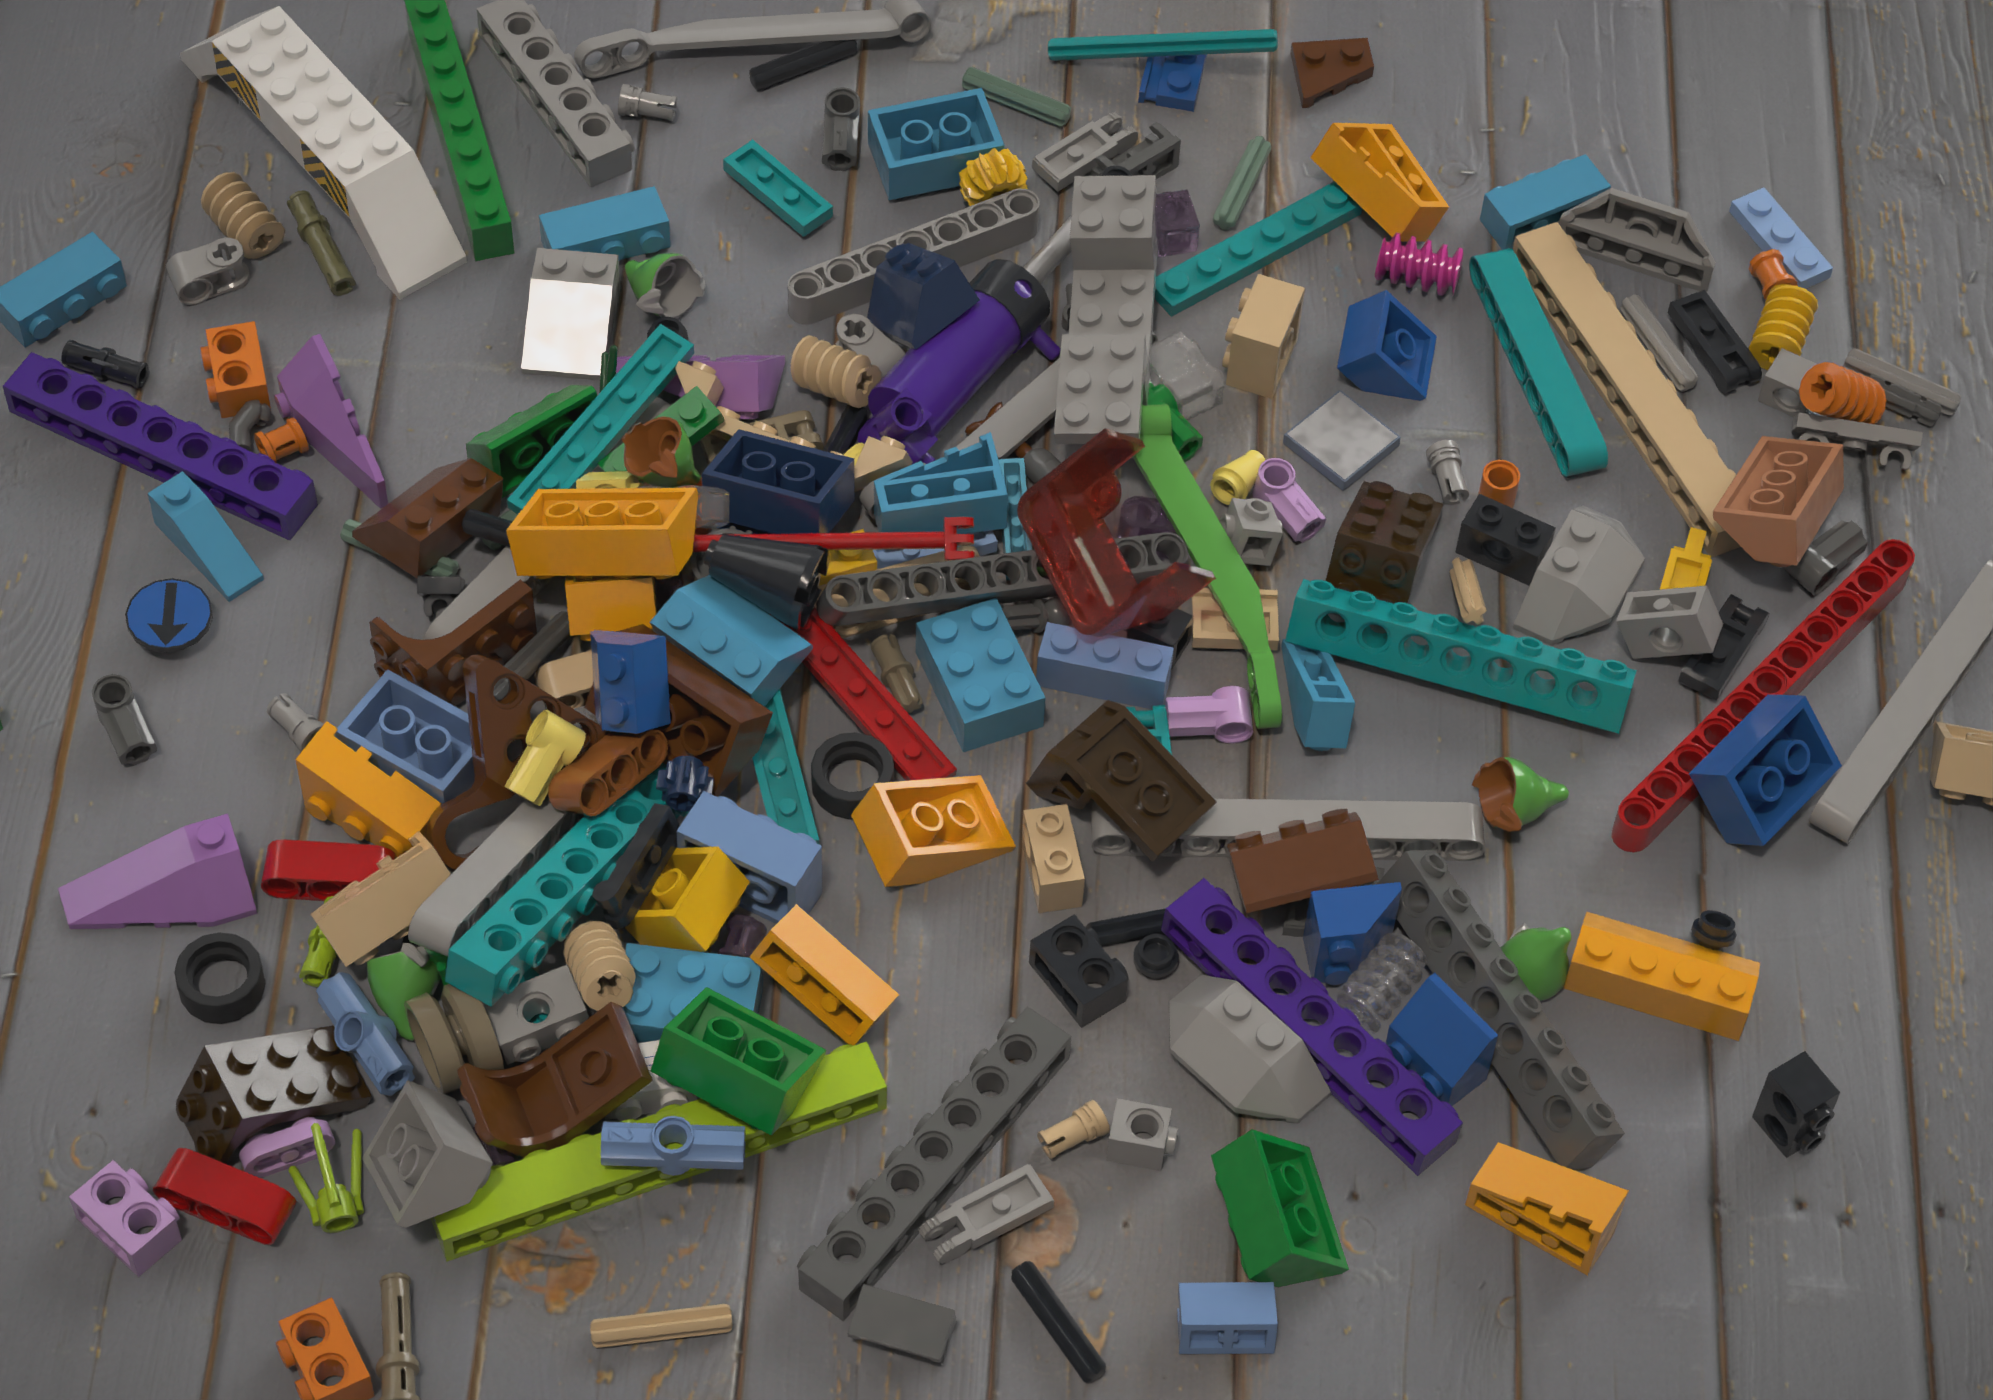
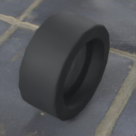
M858 732L841 733L827 739L815 751L811 762L813 796L824 810L833 816L845 819H853L851 814L871 787L855 792L837 789L827 781V772L833 765L846 760L863 761L877 769L879 778L876 783L894 782L893 757L887 747L873 736Z
M218 932L204 935L188 944L179 955L174 971L181 1003L192 1016L209 1023L223 1024L232 1022L249 1014L262 999L266 985L257 950L250 941L230 933ZM219 960L236 961L246 968L247 979L240 988L230 994L208 996L196 991L194 988V976L201 968L211 962Z

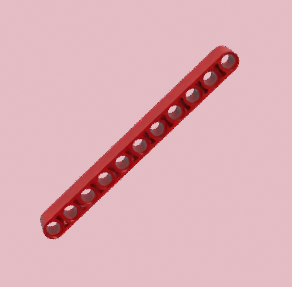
M1896 539L1886 540L1881 543L1622 800L1617 810L1611 835L1613 842L1618 848L1634 853L1648 847L1699 795L1689 775L1690 772L1685 770L1692 771L1768 694L1799 695L1903 590L1915 560V553L1907 543ZM1630 822H1631V823H1636V824H1638V825H1640V826L1632 825V824H1630Z

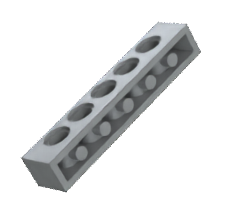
M496 0L477 8L479 36L590 188L632 170L631 152H634L635 147L630 134L625 129L621 131L615 123L610 107L607 104L602 105L597 99L592 83L589 79L583 80L580 76L574 59L569 53L564 54L560 49L552 29H545L542 25L535 6L527 4L525 0Z

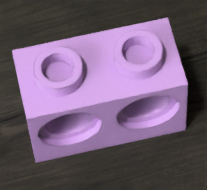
M112 1160L71 1194L69 1198L76 1218L139 1277L182 1240L177 1225L180 1217L166 1199L160 1198L156 1201L147 1192L149 1188L146 1182L135 1170L130 1168L125 1172ZM123 1197L122 1200L116 1204H105V1202L110 1198ZM142 1227H154L153 1230L146 1234H136Z

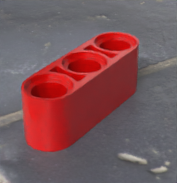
M287 839L275 840L268 844L261 889L266 894L275 898L325 901L327 897L335 896L353 881L357 880L359 883L378 871L379 868L376 863L384 857L390 856L394 860L397 856L391 849L379 845Z
M187 1148L176 1149L153 1187L154 1194L159 1199H166L175 1209L264 1245L274 1244L297 1204L295 1197L284 1188Z

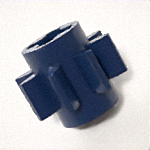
M678 756L672 761H667L666 770L658 771L656 789L662 791L661 800L666 801V804L674 810L690 811L703 791L712 794L714 778L708 776L709 767L704 766L702 761L692 756Z

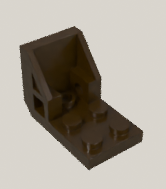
M1110 700L1102 704L1054 746L1026 782L1037 796L1081 810L1094 800L1152 862L1217 803L1124 705Z

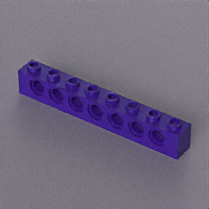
M31 352L2 386L9 412L163 483L183 471L215 507L289 541L318 506L314 481L304 472L290 470L275 463L265 454H255L240 447L229 438H220L205 431L194 422H185L169 415L159 406H150L136 400L128 392L121 389H112L99 383L89 374H79L68 369L56 359H46Z
M1203 878L1165 908L1161 931L1208 976L1238 981L1295 1032L1305 1043L1331 1094L1417 1176L1456 1144L1463 1125L1456 1110L1449 1103L1437 1099L1426 1088L1425 1082L1415 1071L1407 1070L1399 1063L1385 1042L1377 1038L1374 1039L1361 1027L1357 1016L1351 1010L1341 1008L1329 996L1327 989L1318 979L1310 978L1305 974L1285 948L1277 947L1267 938L1260 924L1251 917L1246 918L1233 905L1231 898L1223 889L1215 888ZM1218 928L1223 930L1225 934H1215L1209 929ZM1249 958L1257 962V964L1249 965L1240 959ZM1281 988L1286 990L1289 994L1279 995L1275 993L1272 989ZM1304 1019H1315L1318 1022H1320L1321 1025H1309L1304 1021ZM1345 1049L1350 1051L1354 1056L1345 1057L1340 1055L1336 1050ZM1369 1081H1381L1386 1085V1088L1374 1087ZM1401 1112H1413L1420 1119L1412 1120L1406 1118Z

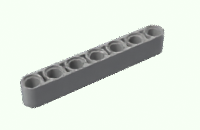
M1014 189L793 274L788 280L789 316L799 324L808 325L870 302L876 267L886 260L885 255L888 251L900 244L910 243L955 260L957 265L961 267L1029 241L1038 232L1039 198L1033 191L1028 189Z
M548 794L541 806L525 799L420 905L409 926V941L448 956L449 949L585 815L557 810L550 803Z

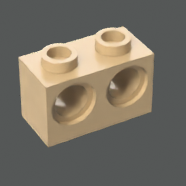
M1063 804L1023 810L1022 843L1038 913L1082 907L1085 878L1068 805Z

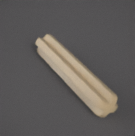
M1458 557L1452 561L1453 568L1449 572L1461 617L1465 623L1474 621L1476 625H1479L1484 621L1482 614L1487 610L1476 571L1470 559L1462 562Z
M719 1304L594 1319L590 1324L591 1341L594 1347L601 1348L726 1333L732 1330V1315L729 1305Z

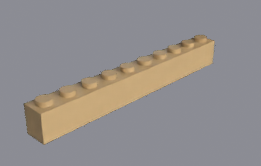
M1558 222L1515 236L1513 250L1543 312L1688 526L1707 531L1703 544L1707 554L1711 555L1712 558L1741 547L1713 519V510L1735 478V472L1728 469L1719 457L1715 443L1711 439H1707L1699 428L1694 413L1690 409H1686L1679 399L1672 381L1664 377L1657 367L1652 352L1646 350L1637 338L1632 323L1626 321L1617 309L1612 294L1606 292L1597 280L1592 265L1586 263L1577 251L1574 239L1570 235H1566Z

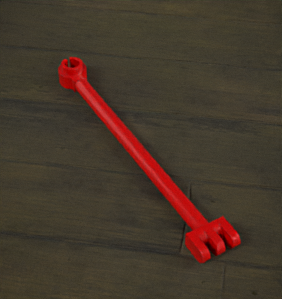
M944 517L943 531L727 534L820 545L830 550L944 549V561L975 557L974 551H957V546L974 545L973 534H957V529L974 527V518ZM694 535L693 552H706L712 540L719 541L722 535Z

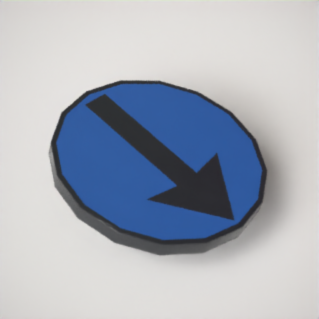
M174 578L154 581L142 587L130 599L125 613L128 632L136 643L149 650L164 653L184 650L199 642L209 631L213 619L211 601L203 589L190 581Z

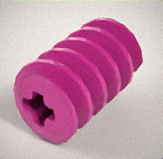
M1396 232L1390 242H1387L1385 237L1383 239L1375 270V279L1382 280L1386 272L1389 271L1392 284H1397L1401 277L1405 275L1408 288H1412L1420 278L1422 291L1428 292L1434 282H1436L1438 295L1443 296L1450 286H1452L1454 295L1463 262V248L1459 247L1454 255L1449 257L1447 244L1443 243L1438 252L1433 253L1432 241L1427 240L1420 250L1417 249L1415 236H1411L1407 244L1403 246L1401 245L1400 233Z

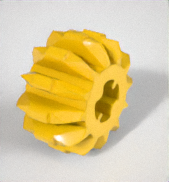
M993 148L987 154L979 153L978 158L968 160L966 162L967 168L959 172L960 191L964 200L968 201L970 206L1014 189H1028L1026 185L1028 178L1022 161L1018 160L1017 156L1013 155L1009 149H1003L998 152L996 148Z

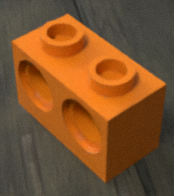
M255 321L205 329L208 346L200 347L204 371L213 370L214 376L213 378L206 379L210 403H219L221 418L234 417L245 402L250 400H259L260 404H267L271 409Z
M332 1297L278 1321L283 1339L275 1342L286 1369L294 1365L301 1379L295 1381L294 1384L301 1400H368L375 1397L371 1377ZM317 1336L323 1338L317 1345H302L310 1337ZM329 1376L342 1377L341 1381L335 1385L324 1386L321 1384Z

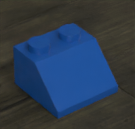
M1385 290L1348 307L1337 369L1362 391L1421 401L1426 399L1437 336L1391 293Z
M603 630L590 631L595 715L601 729L638 734L670 724L666 636Z
M1400 882L1311 891L1303 933L1311 977L1318 979L1321 983L1339 985L1349 980L1357 979L1392 937L1402 892Z
M1434 972L1425 980L1389 1025L1386 1044L1391 1049L1394 1058L1407 1070L1415 1071L1425 1082L1426 1088L1437 1099L1453 1106L1487 1080L1498 1034Z

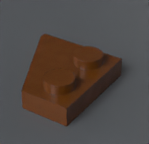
M1368 38L1293 42L1291 44L1290 54L1302 108L1313 106L1314 99L1327 92L1334 96L1344 91L1351 84H1358L1373 77L1374 63Z

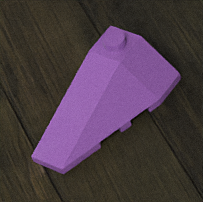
M314 335L278 374L277 379L280 393L274 395L277 408L282 418L294 417L301 426L307 442L379 508H383L388 504L385 480L364 434L360 435V428L350 398L344 399L338 382L340 375L321 335Z
M694 355L687 361L686 364L691 366L693 361H698L716 370L715 375L724 386L716 407L722 406L739 414L740 419L759 418V412L773 408L785 365V355H732V357H718L716 361H710V357L707 355ZM617 356L616 373L620 371L632 356ZM676 374L663 391L683 397L685 392L679 376Z
M228 813L183 826L58 888L70 929L125 928L128 924L154 923L155 928H170L171 923L197 922L198 927H214L257 914Z

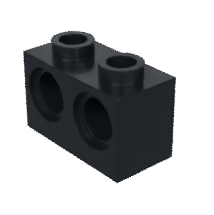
M1075 914L1030 940L1029 964L1081 1028L1126 1001L1129 977L1124 965L1117 958H1110L1102 948L1101 940L1096 931L1089 925L1085 927ZM1071 950L1076 952V954L1065 955L1061 951ZM1091 982H1096L1102 984L1103 986L1094 988L1088 986L1087 984Z
M1804 1051L1768 1073L1752 1118L1786 1158L1799 1150L1807 1153L1816 1148L1825 1139L1824 1131L1835 1115L1833 1109L1840 1091Z

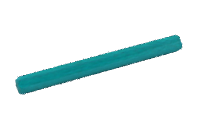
M1275 29L1052 38L1048 41V56L1050 60L1058 61L1274 52L1278 48V34Z

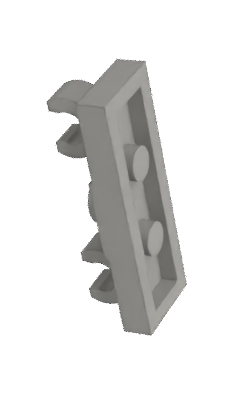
M1800 412L1793 418L1791 431L1802 433L1798 440L1807 441L1812 439L1817 442L1829 443L1827 438H1832L1833 441L1842 442L1843 449L1864 452L1867 450V446L1873 447L1874 445L1885 447L1878 455V466L1885 467L1889 453H1897L1901 457L1900 470L1903 471L1909 468L1912 461L1910 451H1915L1921 446L1923 432Z

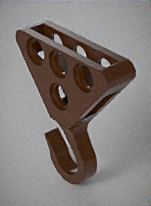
M472 655L463 664L475 781L470 789L437 807L428 821L426 830L427 840L434 847L443 863L455 870L478 847L466 854L452 853L445 840L447 827L454 818L464 813L510 799L516 794L504 786L527 747L526 736L533 723L530 718V710L536 702L542 700L545 704V710L551 711L571 724H580L581 730L586 733V738L577 757L610 732L602 730L599 724L500 663L482 655ZM506 678L509 683L508 693L504 698L496 700L493 694L494 686L500 679ZM516 739H520L522 742L521 754L516 759L509 760L507 757L509 744Z

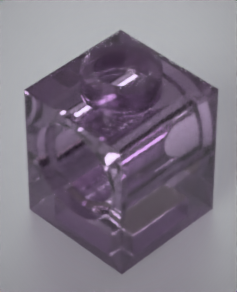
M1188 189L1156 194L1155 227L1159 258L1196 252L1198 249L1200 224Z

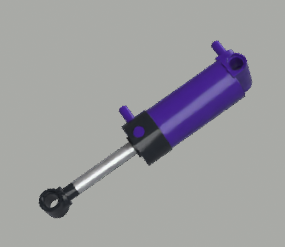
M1113 165L1106 168L1098 176L1133 175L1125 167ZM1071 216L1024 267L1009 260L996 259L988 262L970 281V285L980 301L918 349L910 348L876 384L868 396V405L873 416L858 432V443L862 442L865 444L868 436L877 440H881L882 436H887L905 445L904 450L910 456L912 464L919 461L926 464L931 463L935 459L927 451L938 440L936 436L1012 354L1021 349L1028 340L1049 360H1054L1060 354L1061 348L1040 328L1050 314V301L1041 283L1071 252Z

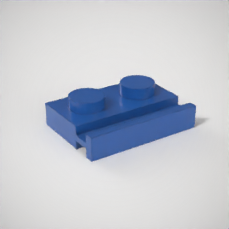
M1207 54L1148 57L1139 90L1138 102L1144 103L1145 100L1156 101L1155 105L1194 112Z

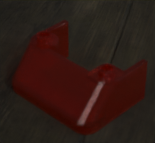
M1107 428L1103 429L1029 488L1021 496L1017 508L1018 518L1074 627L1080 633L1093 637H1102L1165 618L1216 579L1212 571L1175 562L1158 576H1150L1137 584L1103 518L1116 509L1122 496L1121 484L1114 471L1142 450L1145 445L1141 439Z

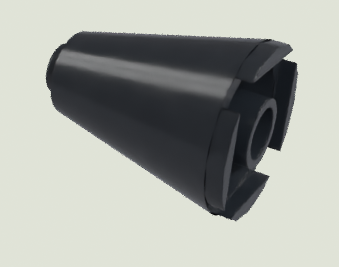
M723 534L719 541L712 540L705 554L704 564L709 566V575L787 626L800 630V626L804 628L810 619L822 589H819L818 586L821 575H827L830 549L820 545Z

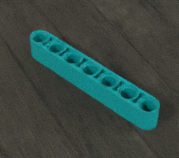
M1508 248L1472 256L1469 261V270L1474 288L1563 476L1567 477L1606 468L1608 465V451L1604 438L1514 250Z

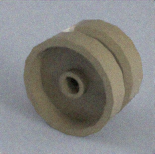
M450 984L444 985L441 999L444 1011L438 1001L428 993L409 999L404 1003L408 1024L423 1064L437 1091L444 1095L460 1089L462 1083L457 1069L464 1062L485 1070L504 1069L499 1044L491 1025V1020L482 1002Z

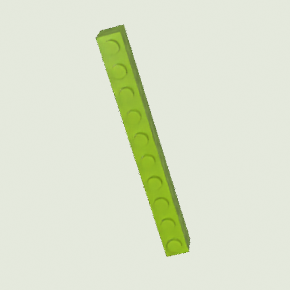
M866 1041L854 1046L851 1044L839 1046L830 1054L824 1056L793 1113L772 1136L752 1128L743 1120L722 1109L709 1105L707 1101L701 1098L682 1105H667L656 1114L639 1120L627 1119L621 1122L657 1123L665 1117L678 1116L687 1120L691 1125L745 1126V1158L887 1109V1085ZM601 1133L595 1135L583 1134L573 1138L566 1145L551 1150L541 1149L533 1151L526 1155L524 1159L505 1166L492 1165L487 1182L482 1188L477 1189L470 1203L430 1219L446 1262L712 1169L690 1168L681 1175L672 1176L664 1174L657 1167L601 1165ZM671 1142L664 1145L665 1148L671 1150L678 1149L683 1146L681 1143Z

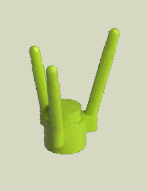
M314 1123L311 1126L325 1185L318 1192L319 1198L315 1200L296 1166H290L288 1171L310 1211L313 1226L321 1225L322 1230L327 1233L342 1232L354 1227L359 1221L358 1215L365 1212L361 1199L362 1132L360 1129H354L352 1133L351 1190L348 1191L345 1185L335 1184L321 1127L318 1123Z

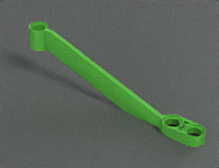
M1142 405L1140 444H1129L1131 455L1175 531L1185 541L1189 555L1247 652L1248 684L1257 729L1280 728L1282 721L1281 698L1274 657L1268 642L1259 587L1172 442L1169 405Z

